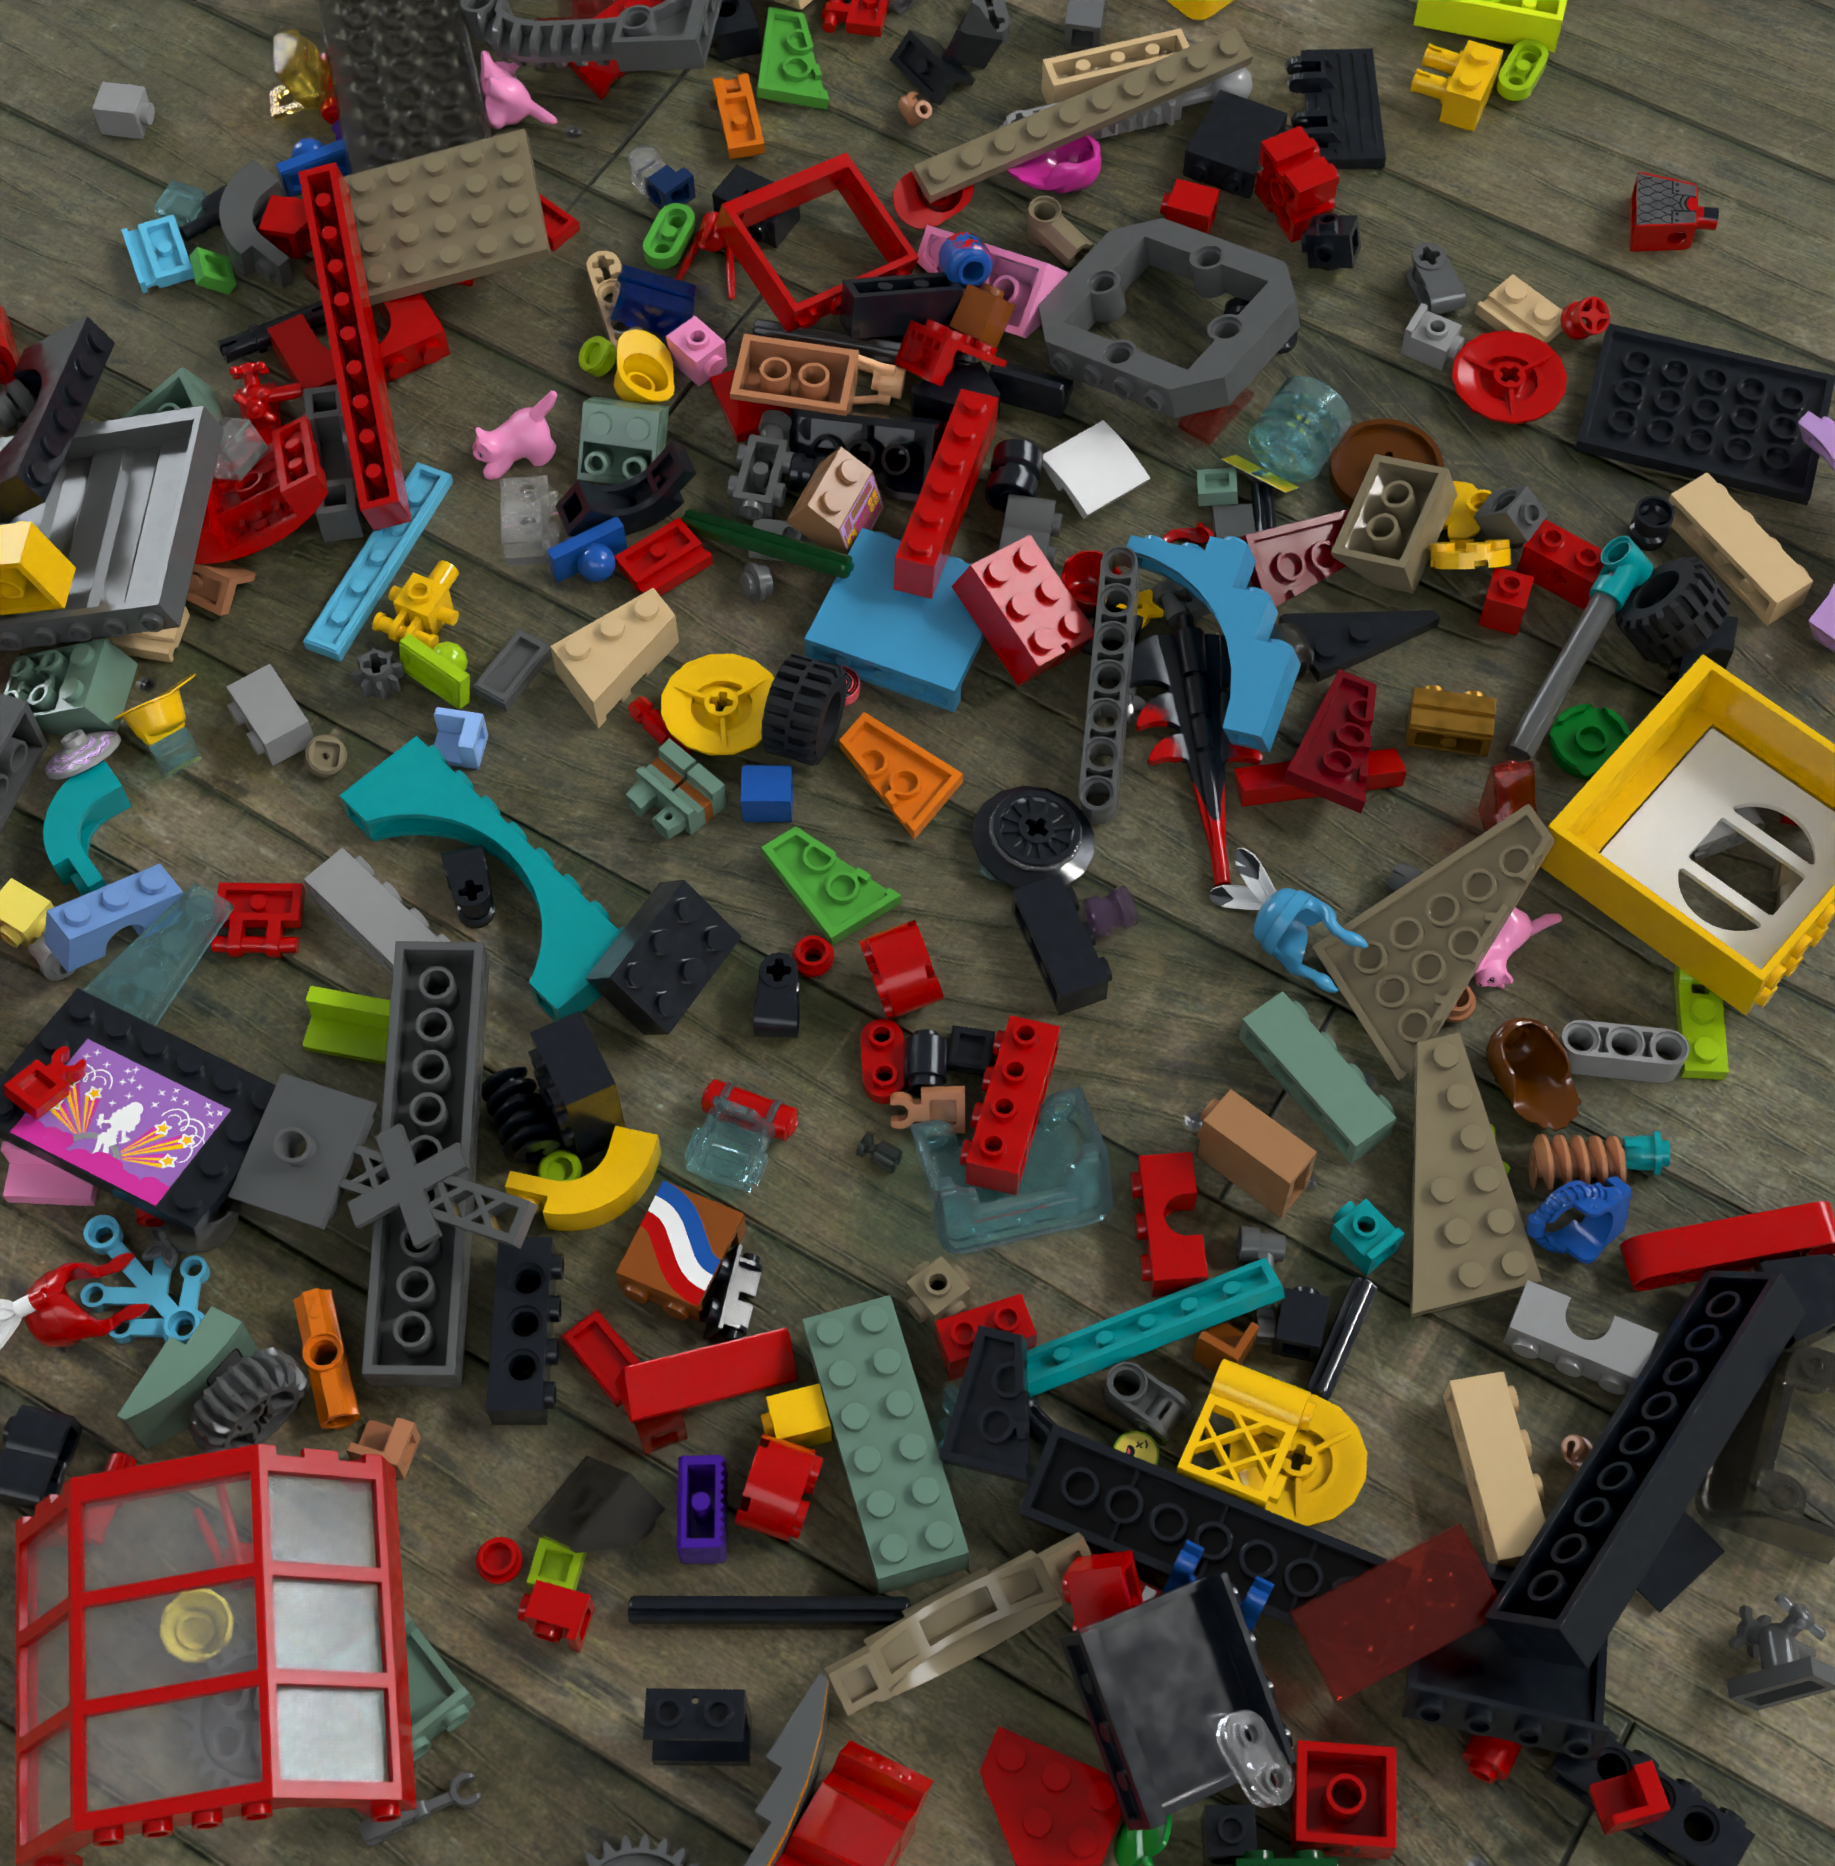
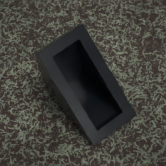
M974 3L955 31L942 60L951 64L985 69L1003 40L982 10Z

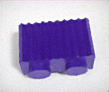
M721 1455L678 1457L677 1552L680 1563H724L728 1559L726 1554L728 1550L726 1541H728L726 1534L728 1531L726 1525L728 1519L726 1514L728 1513L727 1478L729 1476L725 1459Z

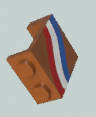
M663 1180L616 1271L622 1293L637 1303L645 1304L648 1300L663 1307L662 1309L665 1313L675 1319L686 1321L687 1318H691L701 1323L703 1314L702 1301L731 1243L740 1244L747 1231L744 1213Z

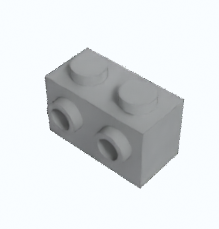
M271 664L226 686L232 700L231 703L227 704L232 718L238 726L243 724L247 726L250 732L245 735L257 756L264 753L272 766L306 749L309 742L314 738L309 721Z

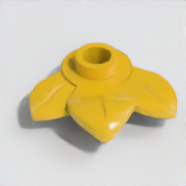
M1453 481L1457 497L1442 530L1448 529L1447 535L1449 539H1468L1478 534L1481 530L1473 517L1492 491L1478 490L1471 483Z

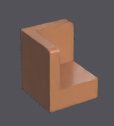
M398 1417L393 1426L370 1420L366 1424L359 1444L349 1442L346 1453L351 1461L361 1459V1456L364 1454L382 1455L395 1468L396 1477L405 1480L421 1435L414 1422Z

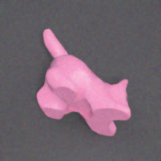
M482 51L481 74L477 79V88L479 95L486 98L483 113L486 125L494 129H501L507 125L518 124L527 115L545 124L555 125L558 122L555 116L531 100L526 87L515 77V72L520 66L516 65L515 62L493 61L488 51Z
M550 391L534 407H525L515 411L506 422L492 431L476 427L477 437L472 450L477 460L487 462L483 470L486 479H499L511 468L515 461L521 458H527L534 467L543 466L551 460L556 451V444L551 439L550 429L545 416L555 405L558 396L556 391Z
M1515 907L1473 976H1475L1476 984L1481 987L1490 986L1499 987L1500 989H1504L1505 984H1512L1514 979L1506 969L1508 958L1530 936L1561 922L1562 916L1559 913L1544 914L1531 921L1528 914Z

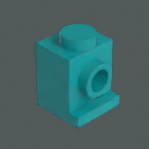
M1365 1199L1357 1206L1352 1201H1349L1335 1213L1332 1218L1335 1224L1331 1231L1330 1240L1367 1277L1399 1250L1405 1233L1399 1227L1395 1229ZM1362 1224L1369 1232L1361 1231L1358 1226Z

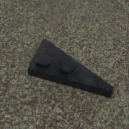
M1435 610L1292 613L1279 616L1278 626L1296 652L1300 653L1303 662L1317 682H1320L1337 674L1339 669L1346 670L1438 627L1440 617Z

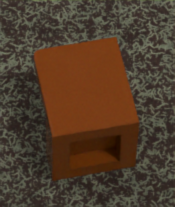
M1226 1322L1209 1327L1207 1332L1202 1331L1199 1335L1192 1360L1214 1373H1217L1223 1359L1243 1365L1254 1347L1260 1326L1251 1322L1245 1333Z

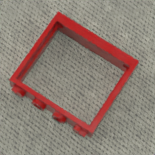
M847 152L723 203L719 211L715 227L787 333L799 327L802 329L809 328L819 318L831 313L832 315L840 314L842 284L796 303L746 229L747 227L834 190H838L888 263L854 279L912 275L919 259Z

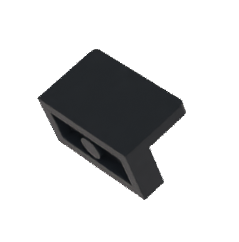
M912 30L907 32L889 59L932 103L938 105L943 103L957 81L972 86L976 80L962 65L951 64L942 60L946 50L934 38Z
M1007 362L1005 368L992 365L989 370V376L1001 394L1000 402L1061 419L1073 391V380Z

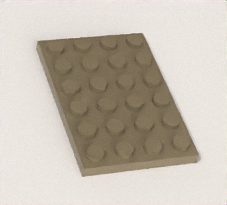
M525 128L344 176L349 186L371 306L552 258L529 138Z

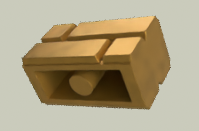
M1427 685L1423 688L1414 687L1408 712L1405 746L1487 757L1493 738L1497 699L1486 697L1485 694L1479 691H1466L1462 694L1447 692L1437 685Z

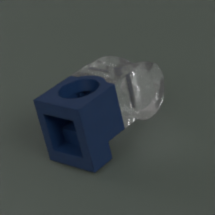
M639 146L630 152L629 165L631 166L632 183L658 209L661 210L666 205L672 203L686 205L696 198L694 176L685 167L675 172L661 159L660 152L652 146Z

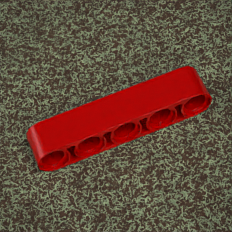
M1812 1202L1637 1235L1620 1244V1251L1633 1290H1653L1700 1281L1706 1270L1754 1271L1759 1263L1763 1261L1835 1254V1214L1830 1202Z

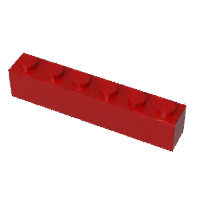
M965 389L960 390L896 553L893 590L929 599L933 598L996 432L999 397Z

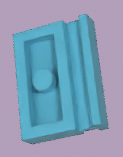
M174 214L138 224L139 229L127 231V228L121 229L142 293H147V288L158 285L160 289L194 279L192 266Z

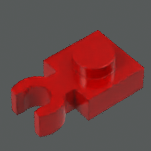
M62 1046L53 1053L52 1062L46 1066L36 1059L5 1083L4 1096L35 1120H38L70 1094L69 1083L77 1082L85 1076L87 1061L82 1058L75 1065H65L64 1063L70 1059V1048Z

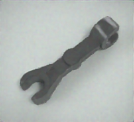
M467 1772L457 1775L450 1785L449 1792L430 1800L416 1802L417 1809L401 1812V1818L398 1820L372 1822L371 1818L363 1821L360 1824V1831L366 1845L373 1847L383 1843L404 1829L403 1826L411 1822L423 1821L431 1817L432 1813L453 1804L462 1809L475 1808L482 1800L481 1793H476L466 1799L458 1795L461 1786L476 1780L474 1774Z

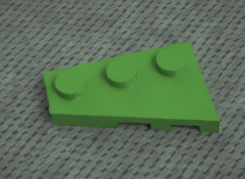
M769 7L756 98L827 110L829 97L821 82L822 73L819 64H816L814 58L813 43L804 13Z
M797 826L761 847L762 856L832 946L902 903L901 894L890 887L885 889L873 881L871 875L861 868L855 869L836 857L835 851Z

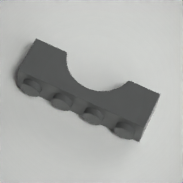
M336 384L303 389L306 415L311 423L313 440L317 445L319 463L325 471L328 487L327 496L315 511L324 543L364 537L362 516L338 386Z

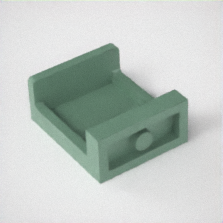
M404 1609L413 1760L416 1761L430 1749L432 1745L430 1741L446 1729L449 1732L463 1724L471 1714L469 1709L476 1705V1703ZM379 1623L324 1665L323 1668L331 1671L382 1673ZM340 1689L387 1752L383 1690Z

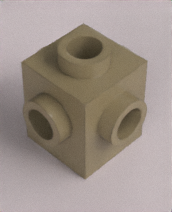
M941 1255L931 1264L929 1261L919 1264L909 1274L908 1281L906 1282L907 1300L905 1305L919 1323L924 1322L935 1334V1321L969 1310V1287L971 1282L960 1266L957 1264L950 1266Z

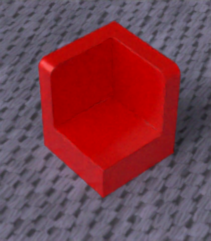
M1653 1760L1634 1765L1625 1775L1593 1783L1588 1788L1604 1836L1661 1820L1671 1810Z

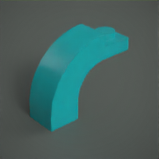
M105 760L84 772L71 776L55 794L44 820L43 840L48 858L63 886L73 882L81 896L107 886L89 859V845L93 835L106 821L132 807L123 786Z

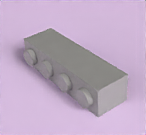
M341 848L305 877V884L311 899L392 977L395 941L451 942L443 934L436 936L428 929L430 927L428 921L416 908L413 907L408 910L401 903V896L390 883L385 881L381 884L373 877L375 875L373 869L361 856L358 855L354 859L344 848Z

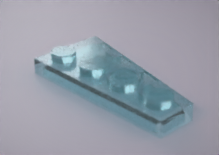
M194 883L89 983L83 991L156 1026L233 911L234 906L226 899Z

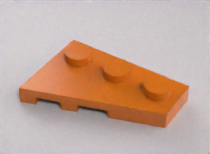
M865 712L860 715L839 740L842 752L914 840L963 783V773Z

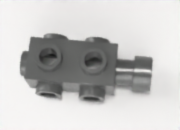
M778 410L765 411L761 416L758 427L760 436L750 434L748 444H740L738 447L736 466L740 468L738 476H730L727 489L728 499H733L735 516H741L748 520H759L761 518L773 520L776 507H783L786 484L783 482L785 475L790 476L792 460L795 454L794 452H789V443L786 440L790 432L792 420L784 412Z

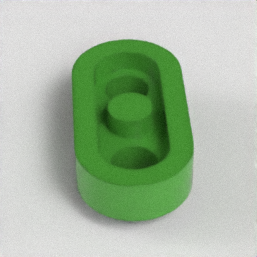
M672 203L659 211L643 242L644 258L650 266L657 269H667L676 265L681 259L696 229L694 212L689 206L681 203Z

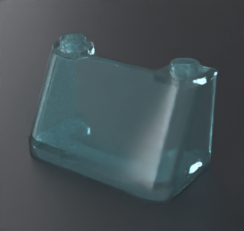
M1081 1086L1053 1093L1041 1105V1123L1037 1125L1017 1195L966 1184V1166L959 1165L964 1141H957L954 1128L948 1122L930 1120L910 1125L912 1142L940 1244L945 1251L952 1254H966L1102 1221L1109 1215L1113 1207L1108 1150Z

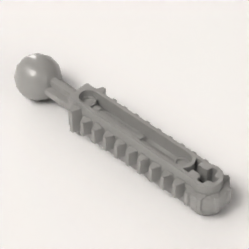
M1245 67L1089 135L1096 140L1163 123H1168L1172 126L1174 121L1181 119L1182 107L1209 100L1214 101L1219 90L1248 99L1253 88L1251 74ZM1057 103L1015 111L1006 116V120L999 128Z

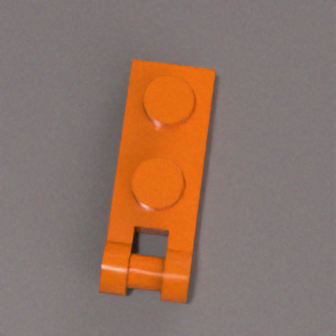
M737 74V78L724 80L723 77L712 78L714 96L718 106L729 159L765 154V143L749 74Z

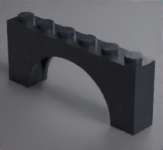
M88 316L24 349L12 374L38 399L22 427L0 451V524L46 502L114 347L115 342Z

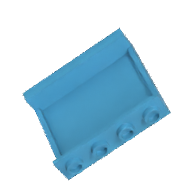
M861 528L848 553L852 557L854 569L848 578L836 577L805 637L806 657L834 665L850 667L858 674L859 679L955 713L961 701V685L985 638L951 587L971 564L965 563L958 557L949 556L932 599L893 590L895 556L901 541L892 538L884 532H874Z

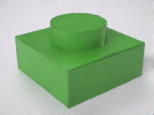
M196 247L189 256L196 285L229 295L236 287L230 257Z

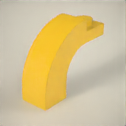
M615 1126L603 1161L589 1174L575 1180L556 1181L510 1171L505 1185L506 1192L536 1204L538 1208L535 1214L543 1211L549 1230L580 1231L601 1226L628 1211L648 1189L654 1178L662 1153L659 1137L657 1134Z

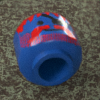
M961 232L952 235L942 244L939 251V265L950 281L959 282L963 289H966L967 284L975 287L980 286L991 274L993 268L992 256L983 241L973 233Z

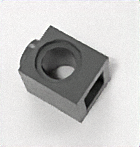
M1525 485L1493 490L1473 518L1488 539L1506 538L1510 539V544L1528 542L1548 514L1530 488Z

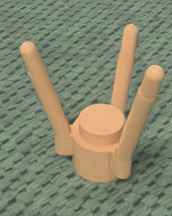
M859 354L858 370L873 374L871 390L878 391V395L854 396L853 405L882 404L890 406L891 398L901 399L906 379V369L881 363Z

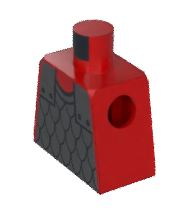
M1638 172L1631 194L1629 251L1686 250L1691 247L1696 229L1716 230L1719 208L1698 206V187L1694 183Z

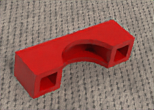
M271 195L258 228L259 233L288 257L302 259L312 250L304 200L295 197Z

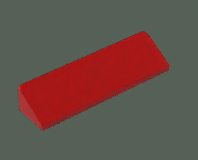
M1396 749L1369 751L1367 764L1369 765L1365 791L1403 786L1407 772ZM1291 761L1234 768L1233 770L1241 807L1319 796L1283 782Z
M781 1328L628 1365L622 1368L614 1383L629 1421L634 1423L792 1383L797 1380V1373L789 1331L787 1328Z

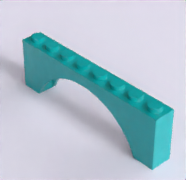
M414 737L339 795L346 816L372 842L405 835H428L454 839L473 846L482 844L485 852L501 861L517 875L533 896L542 920L540 953L535 970L529 981L534 1002L554 1022L578 1011L582 1013L602 996L586 978L623 931L624 927L617 929L609 921L610 917L603 906L596 900L589 902L581 894L582 890L574 878L567 873L562 876L554 868L555 865L551 857L540 847L535 850L527 842L525 833L515 822L507 823L500 816V811L496 804L488 796L484 795L481 798L473 790V784L461 770L454 772L447 765L445 756L435 745L431 744L428 747L420 738Z

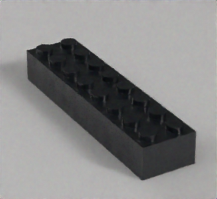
M1055 1424L1052 1426L1031 1479V1485L1029 1484L1018 1512L1022 1518L1068 1537L1079 1532L1088 1545L1107 1553L1132 1550L1136 1565L1168 1578L1180 1551L1183 1550L1185 1543L1189 1540L1205 1548L1193 1573L1195 1578L1198 1579L1206 1575L1227 1572L1230 1581L1238 1590L1240 1601L1244 1602L1256 1577L1259 1576L1275 1584L1260 1616L1374 1663L1379 1660L1412 1570L1399 1563Z

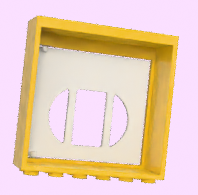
M1704 654L1547 828L1555 843L1541 864V868L1745 1016L1756 1004L1763 1008L1778 989L1776 985L1783 976L1789 978L1802 962L1804 952L1809 946L1814 948L1829 929L1827 925L1835 917V744ZM1743 807H1763L1789 817L1804 831L1809 839L1813 850L1814 864H1809L1734 810ZM1719 822L1726 823L1803 878V881L1775 914L1768 915L1689 858L1697 846ZM1678 872L1686 874L1759 928L1747 931H1731L1715 927L1702 920L1686 904L1679 888Z

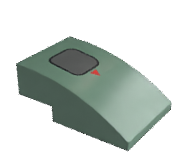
M211 1306L186 1345L169 1337L117 1415L139 1446L149 1449L188 1428L190 1424L188 1418L195 1410V1402L204 1396V1389L211 1387L216 1381V1377L222 1376L229 1366L238 1364L242 1357H251L255 1351L259 1350L244 1323Z

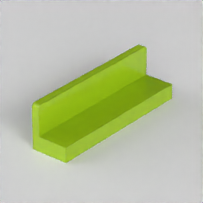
M310 986L305 1001L310 1011L311 1019L303 1040L304 1049L316 1053L386 1065L391 1000Z

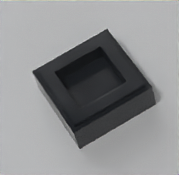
M953 1025L947 1056V1070L984 1076L986 1067L991 1066L995 1031Z

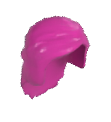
M1086 135L1005 171L1020 183L1037 190H1053L1060 194L1083 190L1091 186L1100 173L1102 163L1100 145L1090 135Z

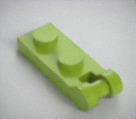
M1675 966L1674 987L1678 1032L1686 1038L1689 1044V1053L1681 1068V1078L1725 1080L1729 1073L1723 999L1707 987H1705V994L1692 993V985L1702 984L1678 966Z

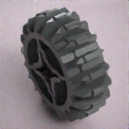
M272 1347L264 1351L262 1349L257 1350L251 1357L244 1356L238 1364L229 1366L222 1376L216 1377V1381L211 1387L204 1389V1396L195 1402V1410L188 1418L190 1422L188 1431L192 1434L197 1446L204 1453L261 1444L277 1432L286 1421L291 1420L290 1415L300 1407V1400L305 1396L307 1391L305 1387L308 1380L299 1368V1364L290 1355L287 1356L281 1349L276 1350Z

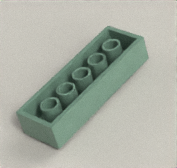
M891 1295L802 1319L805 1342L817 1383H820L832 1435L878 1594L969 1569V1550L944 1468L939 1459L940 1455Z

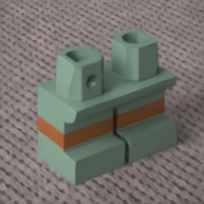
M669 738L658 749L659 756L646 768L640 767L635 770L637 782L625 794L627 806L638 816L645 814L654 805L661 810L652 818V823L656 831L666 840L671 839L683 829L689 835H692L728 806L725 784L700 763L696 764V760Z

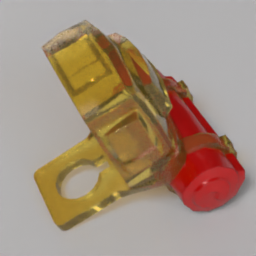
M295 29L286 30L275 35V74L283 85L270 90L272 117L278 119L300 110L320 109L322 117L329 124L333 125L337 120H342L345 123L350 122L353 117V108L356 105L355 98L352 96L351 76L353 74V66L350 64L349 57H345L341 52L334 50L326 51L320 56L316 45L306 37H302ZM290 92L294 100L288 105L280 106L281 98Z

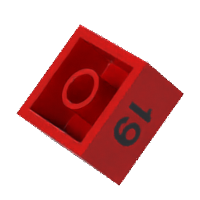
M1297 1740L1293 1749L1297 1762L1291 1764L1290 1853L1300 1850H1320L1324 1852V1855L1389 1860L1396 1850V1747Z

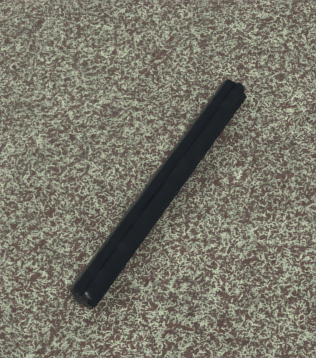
M756 319L752 330L753 335L859 350L860 355L888 364H894L902 342L873 338L870 341H859L851 339L847 333L813 327L806 329L799 327L787 333L780 322L765 319ZM956 352L951 372L960 366H968L975 363V357L966 353Z
M632 1596L628 1603V1619L631 1624L891 1625L904 1618L901 1611L910 1607V1600L906 1596Z

